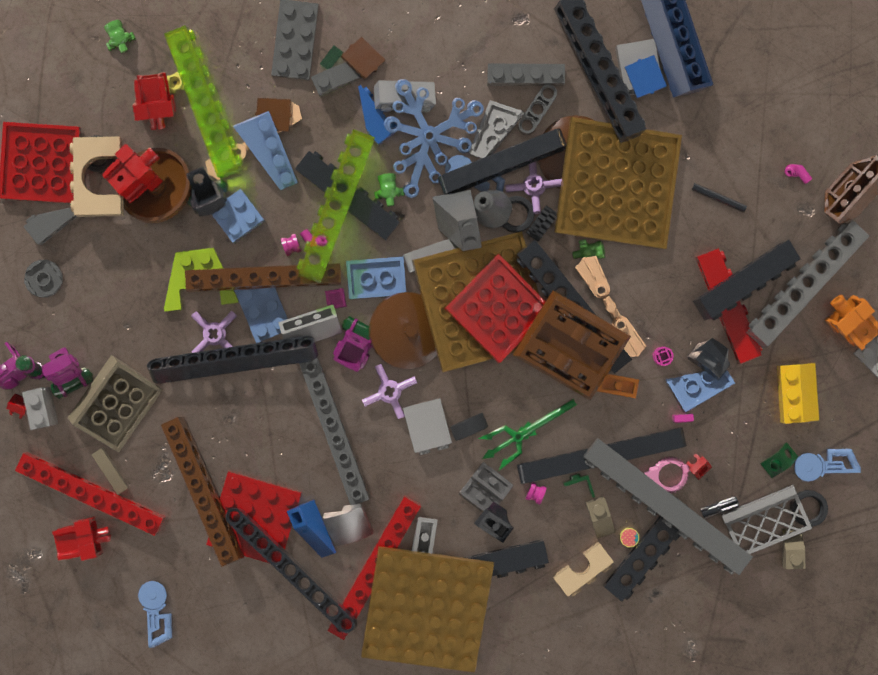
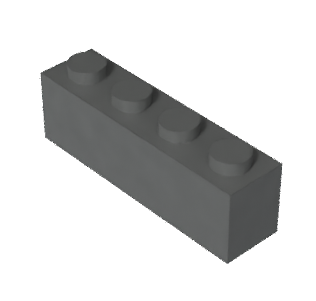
M488 63L487 86H544L546 84L564 86L565 64Z

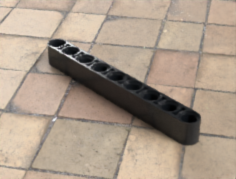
M301 336L155 358L148 362L147 369L152 381L156 384L310 362L318 357V350L313 337Z
M683 427L606 444L626 460L687 446ZM589 448L516 465L520 483L525 484L591 469L585 463L586 458L583 457Z
M232 508L227 511L225 518L228 524L333 625L343 633H350L356 628L357 619L253 518L241 508ZM234 511L240 514V519L237 522L232 519ZM248 524L254 528L252 535L246 533L245 529ZM261 538H265L268 541L266 548L260 546L259 541ZM275 551L280 552L282 555L280 562L275 561L273 558ZM288 565H293L296 568L294 575H290L287 572ZM303 578H307L310 582V586L307 589L301 585ZM317 591L324 595L322 602H318L315 599ZM330 605H335L338 608L337 615L330 614ZM346 618L352 622L350 629L343 626V620Z

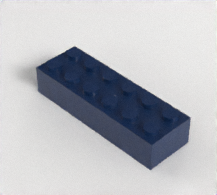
M641 0L673 98L696 93L713 86L714 84L686 0Z

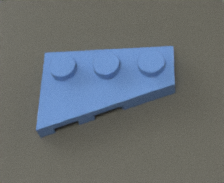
M728 370L720 380H717L706 371L665 380L685 413L735 384Z

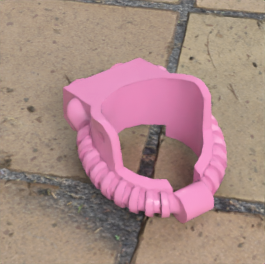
M669 456L668 458L664 457L665 459L662 458L661 461L655 464L656 466L650 467L649 471L644 472L645 475L672 494V492L676 493V491L683 489L682 487L687 483L690 470L687 464L680 461L681 459ZM674 463L681 467L683 472L681 481L675 486H665L659 480V471L663 466Z

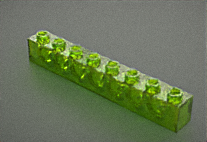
M184 25L164 33L217 177L222 179L242 171V159L239 154L236 155L234 149L236 147L233 136H229L228 129L230 127L226 118L223 119L221 114L223 111L222 105L219 100L216 101L214 96L216 89L207 77L210 73L207 66L203 65L201 61L203 54L201 49L195 45L196 35L193 29ZM188 43V51L182 53L181 47ZM195 61V68L189 71L188 64ZM201 79L202 86L195 88V81ZM204 97L209 98V103L206 106L201 105V100ZM210 115H215L216 117L213 124L208 123ZM221 132L222 140L215 142V135ZM228 150V159L222 160V152Z
M353 129L352 134H347L344 142L347 145L345 152L341 151L337 161L340 163L338 170L334 169L332 173V187H327L324 198H327L325 205H320L317 216H320L318 224H313L310 232L313 234L311 242L307 240L303 250L306 252L304 260L301 258L297 266L299 276L321 283L375 137ZM352 148H358L361 151V154L359 156H353L351 155L350 150ZM345 166H351L353 167L354 172L352 174H346L343 171V168ZM343 183L347 186V190L339 192L336 186ZM337 201L341 207L338 210H332L330 203ZM330 219L334 225L331 228H326L323 226V221ZM324 237L327 240V244L325 246L317 245V238ZM312 255H317L320 258V262L312 264L309 258Z

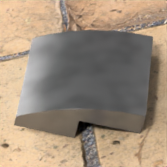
M483 462L459 492V495L483 513L493 501L499 505L513 487V484Z
M362 504L343 506L342 511L324 513L323 521L335 546L359 541L372 535L374 532Z

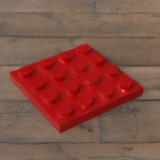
M3 122L0 158V199L71 203V201H74V193H71L70 188L71 181H74V176L70 171V163L73 162V154L70 153V143H73V138L80 137L81 127Z
M497 254L444 309L497 363H501L522 341L546 301L500 254Z
M228 471L220 502L225 514L232 508L243 509L276 542L286 549L292 528L287 511L298 506L302 492ZM237 511L232 513L233 521L237 522L240 519V514ZM248 524L245 529L246 533L252 535L254 528ZM231 526L243 556L269 563ZM208 537L206 545L213 547ZM261 538L259 544L262 548H266L268 541L265 538ZM275 551L273 558L275 561L280 562L282 555L280 552Z

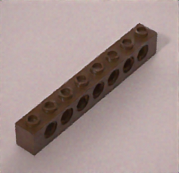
M340 263L185 270L186 292L341 285Z
M176 417L161 424L221 567L243 559V553L231 526L226 521L225 511L185 418Z

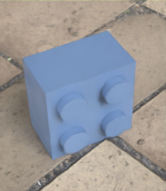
M239 189L227 198L226 206L212 214L234 244L265 222V219L242 189Z

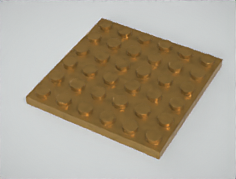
M571 117L554 233L667 249L682 135L646 129L641 136L620 143L611 123Z
M522 231L481 242L482 248L467 251L456 248L412 260L442 372L493 359L444 308L497 254H500L539 294L537 284L529 276L531 271L527 267L523 269L517 261L519 258L517 253L526 246ZM518 345L509 354L514 353Z
M379 546L361 658L475 673L494 562Z

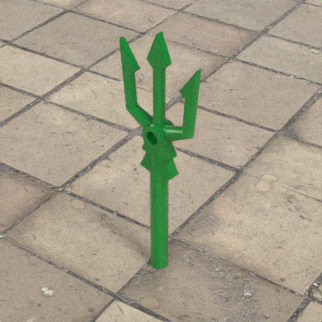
M575 400L568 401L532 424L528 421L518 431L505 425L478 438L492 440L493 436L503 431L512 436L511 439L493 450L488 449L482 459L493 458L495 453L515 442L517 452L508 459H503L498 470L500 471L522 454V440L529 439L528 436L537 435V429L577 405Z

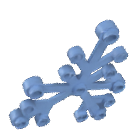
M400 79L397 81L395 89L400 95L405 97L408 105L397 100L392 105L393 110L397 113L405 112L414 115L420 128L402 124L394 116H389L385 119L384 127L391 133L401 131L418 136L407 143L400 144L399 151L403 155H408L413 148L421 144L420 151L402 161H396L393 165L397 173H403L406 167L415 163L410 181L406 182L403 186L404 194L409 198H414L419 193L417 184L423 165H425L429 173L430 181L439 183L438 179H432L433 175L438 174L439 177L441 174L436 171L427 154L429 146L435 155L436 163L439 165L446 164L448 159L441 152L437 142L454 146L461 153L469 152L472 143L468 138L460 137L455 139L440 133L452 126L464 129L470 134L476 132L477 126L474 122H465L463 120L470 116H480L483 113L484 107L479 101L472 100L468 103L467 109L460 113V110L465 106V102L461 98H455L452 101L453 107L449 119L436 127L428 126L421 113L424 99H427L429 96V91L424 87L418 88L415 101L411 93V83L406 79ZM403 85L408 86L406 91H402ZM425 90L426 94L421 97L420 91ZM457 101H461L460 107H456ZM398 103L402 104V108L400 110H396V105ZM475 106H479L478 112L473 111ZM392 122H396L395 128H390ZM473 124V129L468 131V126ZM431 132L432 137L427 139L426 134ZM467 143V148L462 149V144ZM408 146V151L403 152L402 148ZM440 156H444V160L442 162L438 161V158ZM402 164L403 168L397 170V165ZM411 187L415 188L414 193H409Z

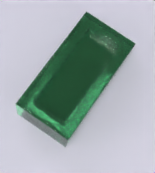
M333 45L320 65L326 70L332 68L344 52Z

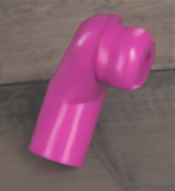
M790 164L785 168V174L788 177H800L804 184L813 179L802 165Z
M308 229L300 233L309 248L323 249L328 243L326 237H313Z

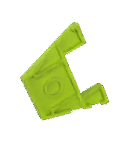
M215 248L175 252L164 312L182 310L180 290L186 289L185 270L224 268ZM234 290L220 291L221 305L239 303Z

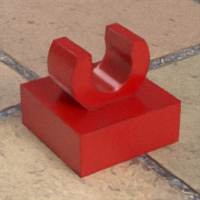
M14 394L9 400L6 407L9 410V415L12 416L15 412L20 414L19 419H22L26 414L23 396Z
M695 454L694 457L697 459V462L691 464L688 461L687 465L691 473L700 480L712 466L703 456L700 458L699 455Z

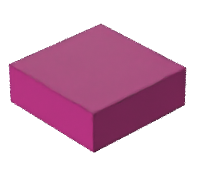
M344 288L325 291L327 306L334 305L335 309L347 307Z
M691 413L672 415V421L674 423L693 422L694 416Z

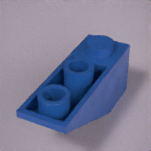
M359 85L366 130L377 145L380 146L395 133L385 129L384 121L386 116L381 109H375V102L371 99L373 94L367 87L363 89ZM392 122L390 128H395L396 123Z
M315 500L303 503L287 511L294 530L321 558L336 553Z

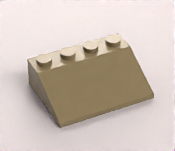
M111 355L67 418L75 427L115 451L120 452L163 390Z

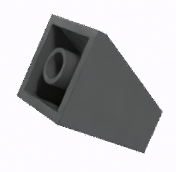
M471 190L434 196L433 203L438 229L462 251L482 248Z

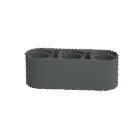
M544 85L530 104L518 124L521 134H532L557 96V89L553 85ZM546 89L551 90L553 97L550 99L545 98L543 91ZM535 105H539L542 107L543 112L536 115L533 113L532 108ZM529 121L532 124V129L529 131L524 130L522 123Z

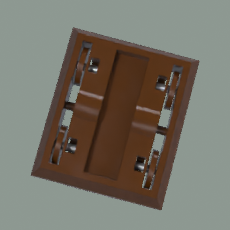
M553 290L513 353V356L591 401L631 338V335ZM575 316H578L579 318L583 319L584 322L578 320L577 318L575 319V321H573L568 317L575 318ZM588 323L597 328L598 335L592 331V327L587 325Z

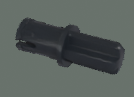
M734 496L720 502L717 500L716 503L700 509L705 520L718 514L723 515V512L739 507L737 497Z

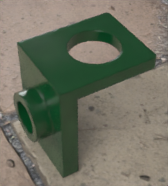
M786 442L778 452L760 464L770 477L774 478L790 468L798 458V455ZM785 450L791 454V459L787 457Z
M580 473L569 476L570 480L563 482L564 487L586 480L591 497H595L588 474L581 476Z

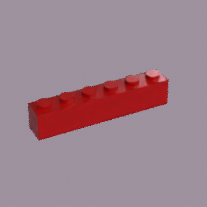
M719 248L695 257L708 290L733 274L730 268L727 269L725 265L727 261L726 256ZM739 300L736 302L737 306L729 311L727 309L722 311L723 315L719 319L737 363L742 364L761 356L760 351L763 348L746 333L750 329L748 325L751 322H748L746 317L748 311L745 304L742 305Z

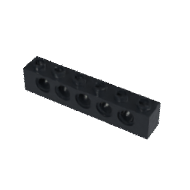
M661 515L603 584L604 588L621 602L624 599L628 600L634 593L632 589L636 584L640 585L645 580L646 572L649 569L652 571L658 564L657 559L661 554L664 556L670 549L669 544L680 537L677 533L679 529L675 526L670 528L663 523ZM662 530L667 532L665 540L658 539V533ZM653 545L655 547L654 554L647 555L645 552L646 548ZM637 560L643 562V567L640 570L633 568V564ZM624 575L631 577V581L627 585L621 583V578Z

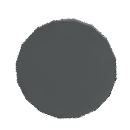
M38 260L26 269L24 283L32 295L40 298L51 297L61 289L63 274L56 263L49 260Z

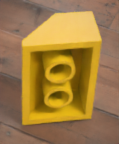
M815 363L778 365L777 380L780 423L818 421L819 409Z

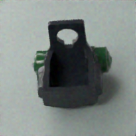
M204 167L186 174L192 186L187 204L193 208L195 214H198L199 217L210 215L226 206L225 202L227 199L225 193L228 192V184L223 179L213 181ZM197 174L204 176L203 182L200 184L193 180V177Z

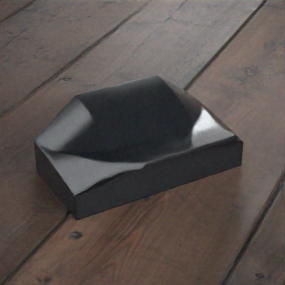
M713 337L705 342H699L688 355V360L717 380H720L730 367L728 360L729 349Z
M494 501L474 523L477 527L504 543L514 529L508 521L507 510Z

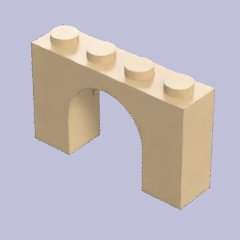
M121 137L73 138V143H70V153L73 154L70 171L74 176V181H71L70 184L71 193H74V201H71V212H74L75 216H124L123 196L93 194L85 184V173L90 164L100 159L118 158L115 153L123 146V139Z

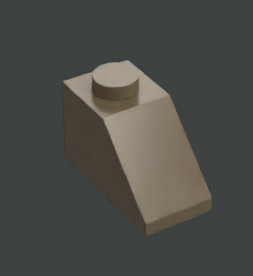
M602 496L585 502L597 539L615 533L605 497Z
M788 528L781 529L782 536L787 533ZM802 533L782 541V567L785 569H806L805 546Z

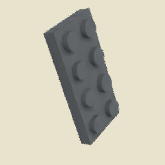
M280 0L271 76L310 81L319 4Z

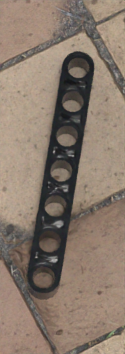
M555 129L442 174L438 177V182L443 194L465 191L562 152L566 149L567 143L561 129Z

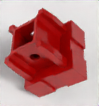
M166 72L143 76L137 75V80H134L136 97L133 104L135 121L149 119L151 130H157V128L158 130L164 129L166 127L164 117H173L177 109L175 94H170Z
M126 143L115 153L118 158L102 174L117 193L123 196L129 203L136 200L147 189L153 191L163 182L150 168L160 157L151 148H148L139 156Z
M94 516L80 519L74 522V525L52 531L57 549V559L65 560L81 557L82 561L97 558L103 554L101 543L111 541V534L104 535L110 533L109 527L98 529L96 517Z

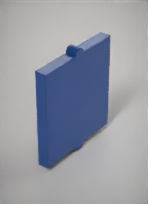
M654 55L642 60L638 59L637 62L624 67L637 98L649 93L653 94L654 91L667 86Z

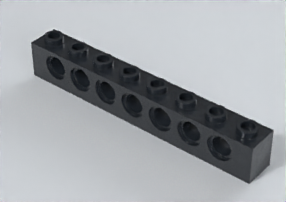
M560 0L554 8L555 13L620 143L641 136L647 129L646 123L640 116L637 105L632 100L629 89L623 82L620 71L612 60L610 51L606 49L603 37L598 33L595 21L587 11L585 1Z
M536 240L530 242L517 253L519 257L517 259L518 263L523 269L527 267L531 271L529 276L535 283L540 282L543 286L541 291L547 298L553 290L556 291L558 288H564L566 291L564 297L595 314ZM534 258H540L542 261L541 266L537 269L531 265ZM546 273L553 274L554 279L551 283L544 282L543 278ZM575 316V318L568 317L573 321H575L576 318L581 321V318H579L578 316ZM589 324V326L592 327V331L596 333L597 328ZM624 349L610 369L614 374L632 360Z

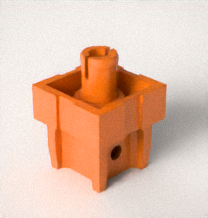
M838 295L831 301L830 304L834 307L835 311L824 319L834 332L843 335L853 347L857 345L860 350H863L878 335V321L872 315L875 310L867 300L859 299L855 295H852L847 300L844 296Z

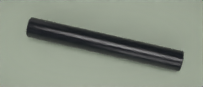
M694 183L691 189L743 213L747 208V205Z

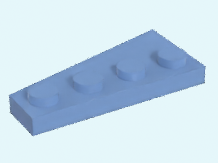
M269 111L233 126L280 190L298 183Z

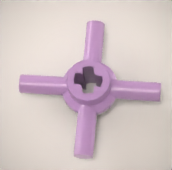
M534 162L529 164L530 175L526 177L523 183L505 186L506 192L525 191L527 195L532 197L533 213L539 214L541 213L539 196L544 193L546 188L561 187L562 179L545 181L542 176L537 175V165Z
M197 311L191 316L204 329V339L192 353L203 351L209 344H220L223 348L233 347L225 339V328L237 317L233 311L220 323H208ZM212 329L218 330L217 339L216 337H210L212 335V333L210 332Z
M382 364L375 366L382 383L379 386L378 393L362 400L364 406L366 407L379 400H383L386 403H391L398 419L404 417L405 415L398 399L401 396V390L417 384L415 376L397 383L388 379ZM387 386H390V388L394 387L395 389L392 397L386 396L384 393L387 390Z

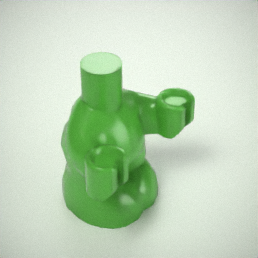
M121 20L111 21L104 26L110 38L109 42L106 43L108 50L112 51L117 46L121 53L127 52L128 49L125 44L127 40L131 42L136 39L133 32H125Z
M388 173L378 176L380 190L374 192L375 198H385L388 207L394 206V197L404 196L403 188L396 187V174Z
M586 239L579 240L580 250L572 252L574 259L593 256L604 259L606 257L602 240L588 244Z

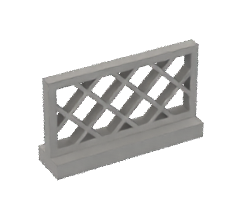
M794 485L722 515L733 542L740 546L742 538L753 542L751 548L746 550L749 554L812 529ZM795 498L798 504L795 512L785 509L787 501ZM772 507L781 510L777 520L766 516L768 510ZM783 511L793 514L790 525L779 521ZM756 514L763 517L759 527L749 523L751 516ZM798 516L805 520L807 526L798 529L792 525L795 517ZM765 518L776 522L772 532L762 529ZM736 522L745 524L742 534L734 532L731 524ZM778 523L789 527L787 533L783 536L774 533ZM747 525L758 530L754 540L743 536ZM760 531L770 534L768 542L763 544L756 541Z

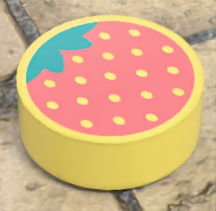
M625 528L620 533V541L626 547H634L639 542V534L633 528Z

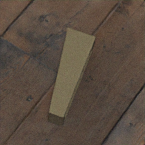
M101 448L91 454L117 495L129 488L105 448Z

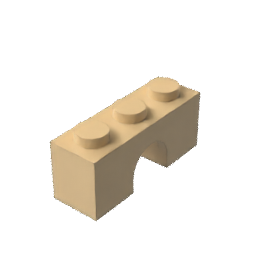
M599 542L583 553L589 563L588 568L584 572L576 573L567 565L553 576L567 597L570 595L575 596L582 590L581 586L585 583L591 584L597 579V574L601 571L605 573L612 568L613 560Z

